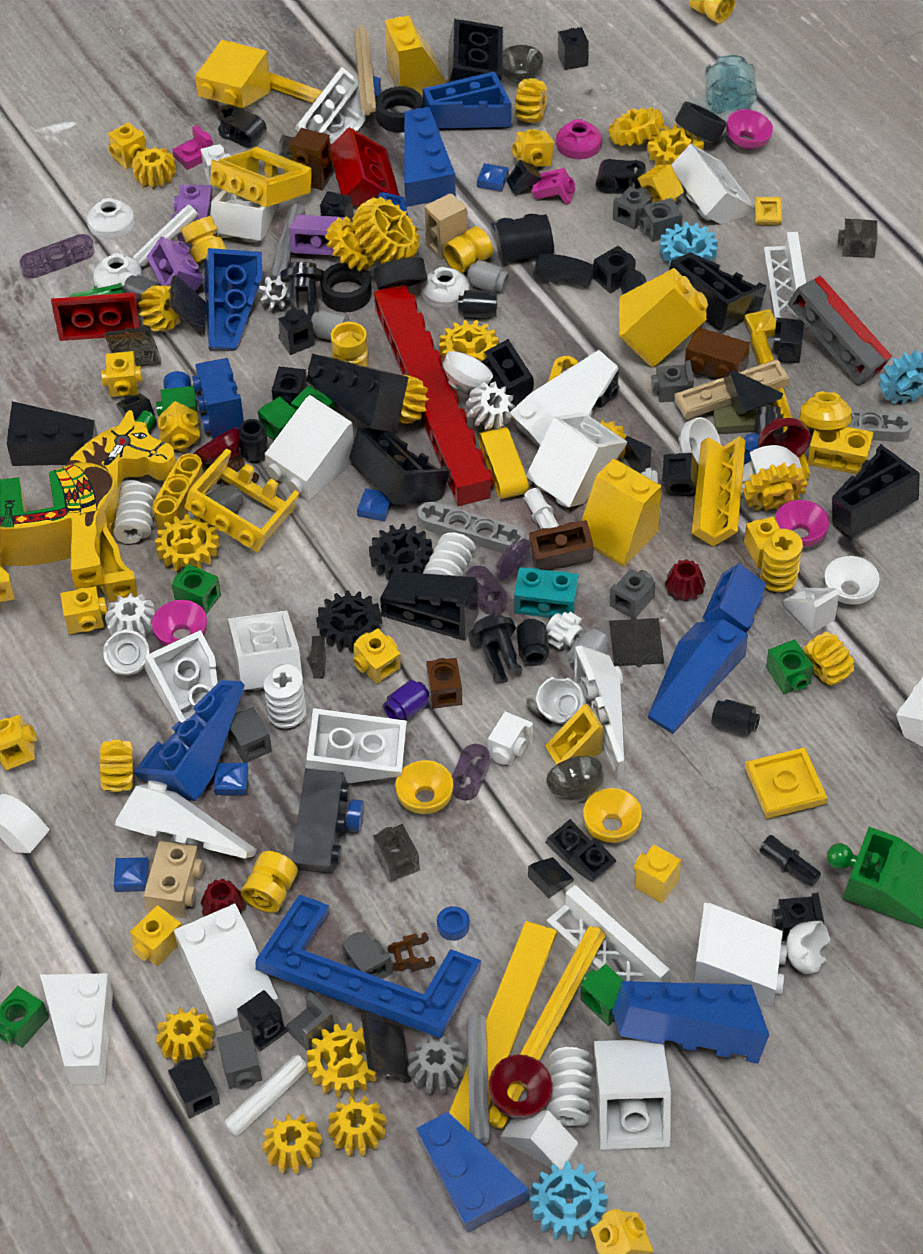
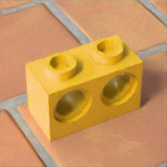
M851 427L835 430L814 429L809 449L808 465L857 475L862 469V464L869 458L874 432Z

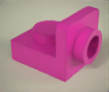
M197 125L192 127L193 139L172 149L173 157L187 170L202 163L201 149L213 145V140L209 133L204 132Z
M565 168L540 173L542 179L534 184L532 189L535 199L552 197L559 194L565 204L571 203L576 187L573 178L569 177Z

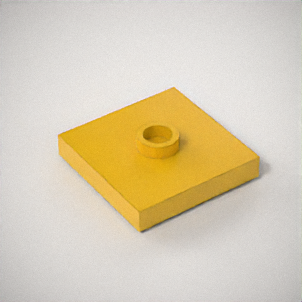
M806 747L745 762V770L766 819L827 804V795Z

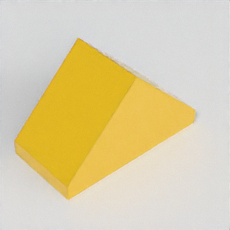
M584 704L550 739L545 747L557 767L564 770L602 753L603 726L590 706Z

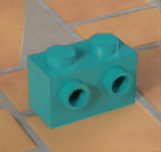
M519 567L514 592V614L552 618L557 613L563 615L564 612H572L575 614L579 574Z

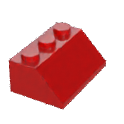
M348 127L331 144L332 163L336 173V180L339 184L340 194L352 196V203L356 207H359L362 203L373 197L377 199L380 192L400 196L387 149Z
M138 293L51 298L59 341L111 338L113 336L123 337L122 335L125 337L141 333V316L138 315L141 312V308L137 304L139 302Z

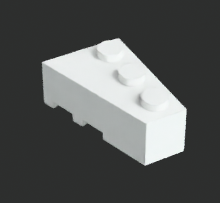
M108 973L40 975L70 1085L105 1084L113 991Z

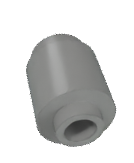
M478 260L476 264H471L467 279H470L471 286L491 291L492 293L497 291L503 293L508 283L509 272L504 271L503 267Z
M323 310L320 313L315 312L311 319L314 334L318 338L331 340V332L335 326L343 322H352L349 321L348 315Z
M596 629L584 632L567 653L570 668L574 671L576 646L582 645L606 654L609 645L606 635Z

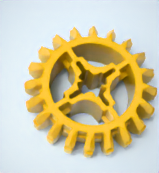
M373 197L362 203L352 218L353 225L351 227L356 231L354 237L359 239V246H363L366 253L372 255L373 260L378 259L383 264L415 256L414 254L420 246L418 241L421 237L416 233L418 228L412 224L413 219L406 215V211L403 212L400 209L399 204L393 205L390 199L385 201L382 197L378 199Z

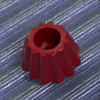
M685 559L684 561L679 560L678 563L673 565L667 574L664 585L668 588L667 593L673 594L675 599L682 598L684 601H687L690 598L697 599L699 594H703L706 582L699 565L695 564L693 560Z
M223 878L208 884L200 902L203 907L202 914L205 916L233 904H236L241 914V910L246 907L240 890L230 880L225 881Z

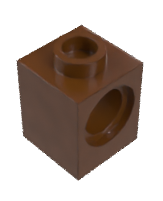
M457 657L426 661L432 709L462 705V685Z

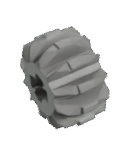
M429 1035L427 1044L417 1041L415 1051L410 1052L408 1055V1062L410 1063L408 1075L410 1078H414V1085L417 1089L426 1085V1092L429 1095L434 1091V1088H439V1091L444 1095L447 1085L456 1089L458 1078H463L465 1075V1067L463 1066L465 1054L459 1052V1045L456 1041L447 1044L445 1035L439 1041H434V1038Z

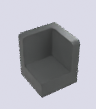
M311 992L305 996L307 1008L286 1025L288 1033L306 1051L313 1049V1038L322 1040L321 1030L325 1029L329 1033L334 1032L332 1012Z

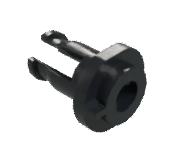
M290 263L287 265V269L280 272V280L289 283V304L291 309L299 310L298 292H307V308L310 320L315 313L317 303L316 282L324 279V271L317 268L315 263Z
M493 614L478 620L469 632L468 639L472 647L482 649L487 664L494 673L493 680L497 683L508 682V678L498 655L499 651L502 652L509 671L514 670L516 675H521L523 671L522 667L517 663V654L511 641L516 626L512 618Z

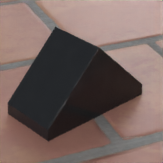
M733 369L725 373L723 378L737 416L780 400L784 394Z

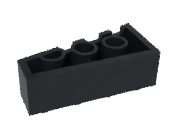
M312 354L306 379L308 383L369 428L397 433L409 377L337 358Z

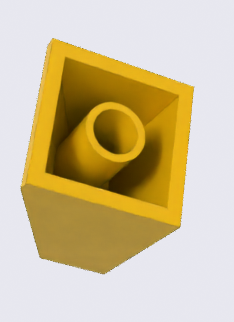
M410 16L385 20L387 68L394 85L413 88L420 95H423V88L447 83L434 52Z
M221 39L195 75L197 96L244 108L271 92L267 51Z
M673 268L620 296L619 337L648 365L654 367L706 321L707 299L703 293L698 292L691 285L686 276H682Z
M614 458L596 475L582 521L587 520L594 550L625 567L659 531L662 486Z

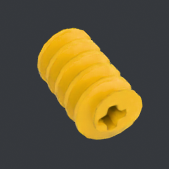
M778 529L773 532L764 544L760 579L766 583L765 588L769 591L785 592L792 589L797 583L803 542L801 537L792 530Z

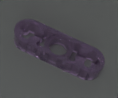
M79 234L28 252L19 260L21 272L27 278H38L87 260L95 253L93 240L86 234ZM54 254L64 255L63 257L58 259L51 258V256Z

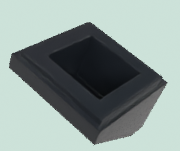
M520 159L506 181L513 193L518 194L539 182L542 177L535 166Z
M137 394L116 404L123 418L129 410L133 412L134 421L137 420L142 411H148L155 416L150 400L142 394Z
M626 436L627 444L625 446L624 458L633 470L641 474L651 466L652 447Z
M553 857L534 862L528 866V878L548 898H551L574 881V878Z

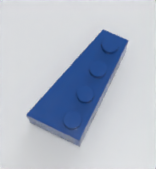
M430 107L405 111L404 189L406 207L430 203L450 193L456 197L455 172Z
M622 981L612 1009L619 1036L664 1044L666 1040L674 1041L681 1045L683 1049L693 1051L696 1050L697 1046L716 1050V1055L730 1058L731 1053L746 1056V1061L757 1064L760 1061L769 1037L756 995L750 984Z

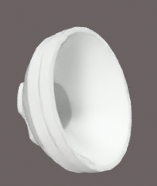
M112 198L103 199L94 205L87 215L89 231L101 239L120 238L128 234L135 225V216L132 208L128 204ZM116 208L113 212L110 213L102 211L103 209Z
M113 254L100 261L95 267L94 283L98 288L120 282L124 286L129 276H143L140 265L133 258L123 254ZM123 263V266L117 269L109 267L111 264Z
M440 267L427 274L428 279L421 285V296L428 305L434 308L453 309L458 307L459 295H464V290H470L468 279L463 273L453 268ZM440 276H450L452 280L441 282L438 278Z
M456 351L448 352L445 356L443 367L449 379L448 383L454 388L471 393L481 383L485 382L488 385L492 380L493 375L490 369L476 358Z
M702 417L688 421L683 426L678 438L679 453H693L699 465L701 441L710 437L721 444L714 425Z
M844 556L833 560L827 566L824 575L825 588H837L839 592L838 601L850 605L861 604L870 600L875 595L880 580L875 566L866 559L856 556ZM846 585H852L858 589V593L848 595L841 588Z

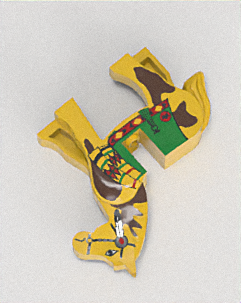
M132 410L125 414L118 426L100 433L81 447L71 457L65 467L49 472L54 507L28 511L20 478L0 479V602L15 600L9 573L2 568L3 566L39 565L71 558V575L75 589L99 585L109 602L117 601L118 596L127 598L130 592L134 598L138 596L134 572L123 563L119 547L112 537L115 528L116 512L119 507L120 486L126 477L150 475L157 480H166L176 460L173 447L150 436L146 423L134 421Z

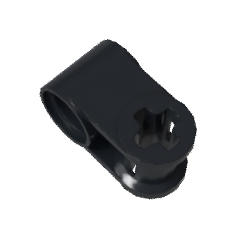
M224 105L217 110V118L220 121L218 127L219 136L238 143L245 148H251L267 130L265 121L258 115L248 113L233 105Z
M605 159L599 166L595 183L596 188L606 194H623L635 183V188L638 189L641 185L637 178L645 174L646 165L639 160Z

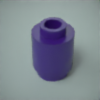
M409 680L387 696V701L383 703V709L390 719L407 721L429 704V691L422 682Z

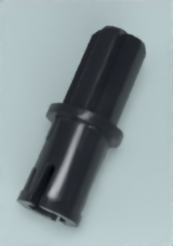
M769 835L761 844L759 851L780 865L783 872H791L810 886H813L819 880L821 872L802 859L797 849L792 850L774 835Z

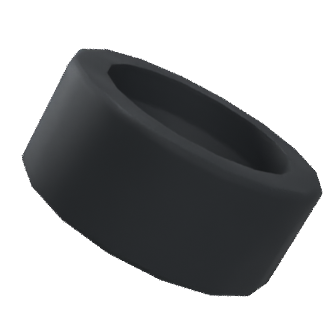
M405 86L385 89L376 98V120L385 130L404 132L405 112L393 113L387 109L394 106H407L412 108L411 110L423 108V98L419 92Z
M687 101L683 103L675 118L676 123L685 130L715 143L718 142L726 127V122L721 117L697 104Z
M421 257L398 259L380 264L373 269L378 290L403 284L406 287L421 284L428 279L424 259Z
M344 262L343 264L336 263L329 266L324 271V279L320 281L322 301L330 309L344 313L354 312L363 308L370 301L372 296L370 273L365 268L362 271H358L356 266L350 269L348 264ZM340 282H354L361 286L357 290L347 293L336 292L331 289Z

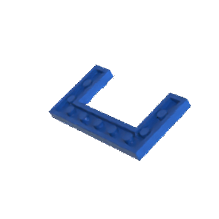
M299 894L257 957L255 969L441 1038L479 972L481 960L450 949L424 994L305 951L328 916L329 905Z

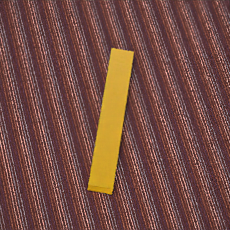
M529 921L524 923L486 1019L488 1112L492 1104L489 1094L491 1072L498 1062L512 1053L557 937V930ZM467 1066L449 1113L470 1132L469 1070Z

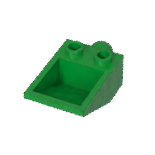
M870 826L858 856L854 855L851 848L843 843H836L828 849L827 860L833 868L845 869L848 866L853 868L842 898L923 929L922 853L901 838Z

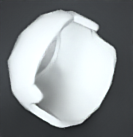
M127 629L115 632L106 641L103 651L106 665L115 674L123 676L135 675L143 670L145 655L150 654L147 640L138 632Z
M548 678L538 688L535 698L538 710L546 719L557 724H566L587 703L584 689L570 678Z
M822 921L797 924L790 930L787 937L786 948L789 961L803 974L819 972L821 964L827 961L825 957L821 956V949L830 943V937L827 927Z

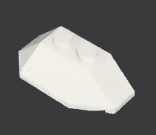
M341 67L295 126V129L299 131L302 127L329 134L330 144L348 127L358 131L366 120L364 111L360 108L358 80Z

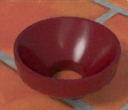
M780 417L772 420L762 430L758 438L759 448L778 445L787 448L797 457L804 454L811 443L809 429L802 421L795 418ZM788 427L782 434H773L778 428Z
M234 427L200 447L193 454L198 455L202 463L212 465L226 448L231 451L229 460L239 454V428Z
M520 1054L508 1056L498 1062L491 1072L489 1078L490 1098L494 1106L506 1116L515 1119L531 1118L541 1112L551 1098L553 1086L551 1076L547 1068L533 1057ZM513 1084L522 1085L527 1091V1098L521 1102L512 1100L507 1092L508 1087Z

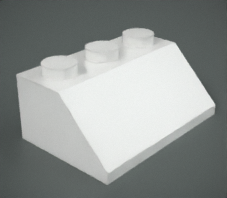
M690 144L672 164L681 186L688 191L686 196L690 201L699 206L698 213L705 220L710 221L712 219L719 224H723L754 214V204L722 161Z

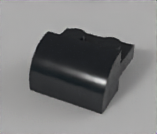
M531 213L519 219L501 218L497 222L490 223L491 234L496 241L497 253L502 262L536 257L539 254H555L553 234L547 214L538 215Z
M507 339L484 351L486 359L481 362L490 369L493 375L488 386L495 381L498 389L506 386L505 394L513 395L511 403L516 407L532 393L534 379L510 340Z

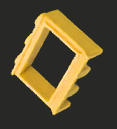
M255 146L251 150L219 159V161L212 159L211 185L264 207H269L311 193L312 168ZM259 160L265 162V175L267 177L257 174L259 172ZM278 167L283 169V174L277 175Z
M226 448L189 489L184 508L193 515L215 526L219 531L233 537L242 545L259 553L260 548L290 513L294 511L300 493L294 490L288 499L284 501L276 496L279 486L276 480L269 479L264 488L252 482L254 468L251 465L245 464L239 473L227 466L231 451ZM221 478L229 484H234L239 490L276 513L260 529L207 497V492Z

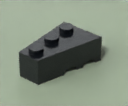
M692 252L671 261L669 270L675 268L682 276L688 278L691 285L698 292L704 294L708 303L706 318L721 330L744 320V315L761 310L767 285L760 282L757 286L743 280L742 274L735 272L733 276L720 270L719 264Z
M12 401L6 442L12 466L66 465L81 447L98 435L95 420Z
M371 428L357 429L349 459L392 503L404 505L405 503L442 499L450 469L445 466H441L438 469L428 462L429 456L424 453H420L417 456L407 449L408 444L390 432Z
M880 444L876 449V454L870 461L866 459L858 474L851 476L832 496V523L849 537L856 536L919 499L920 473Z
M394 571L380 597L382 617L466 641L478 616L477 577Z
M305 768L291 859L296 864L298 870L333 874L335 865H340L342 846L339 843L341 833H344L346 828L345 813L351 792V783H347L343 772Z

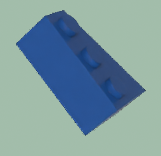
M495 71L422 89L423 108L430 107L437 128L512 127V103Z
M228 358L195 364L197 375L192 376L195 393H201L200 396H197L200 413H206V416H202L205 433L210 432L211 438L214 439L234 427L240 428V425L244 422L240 394H237L236 391L238 390L237 384L233 380V372Z
M449 1112L416 1128L419 1138L467 1233L530 1200L529 1189Z

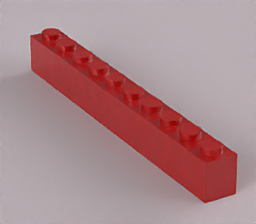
M405 284L374 291L375 311L402 375L418 378L423 381V386L428 388L425 397L429 399L425 402L427 411L421 412V421L440 466L450 469L447 483L457 507L490 499V486L494 485L492 472L490 469H485L483 451L475 446V433L472 428L468 429L467 416L464 408L459 409L457 392L455 388L451 389L449 386V379L445 370H442L440 353L438 350L433 349L434 343L431 332L425 331L424 316L422 312H417V302L414 294H409Z

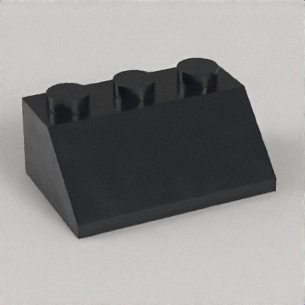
M454 18L449 38L447 83L494 71L499 81L502 80L503 27Z

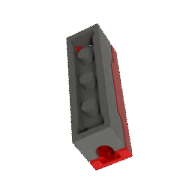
M821 275L799 286L787 303L858 385L879 374L891 359L892 355Z

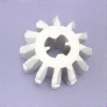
M496 381L489 386L483 382L478 388L471 391L469 394L470 398L466 402L465 407L470 409L468 417L476 418L475 426L482 423L484 424L485 431H487L491 427L499 429L509 423L512 419L510 412L515 408V405L511 403L513 395L505 394L506 386L498 389Z
M131 592L127 598L118 596L117 603H109L105 616L111 636L115 632L125 629L136 631L143 638L146 637V634H154L152 629V619L155 614L154 605L151 600H146L143 594L134 598Z

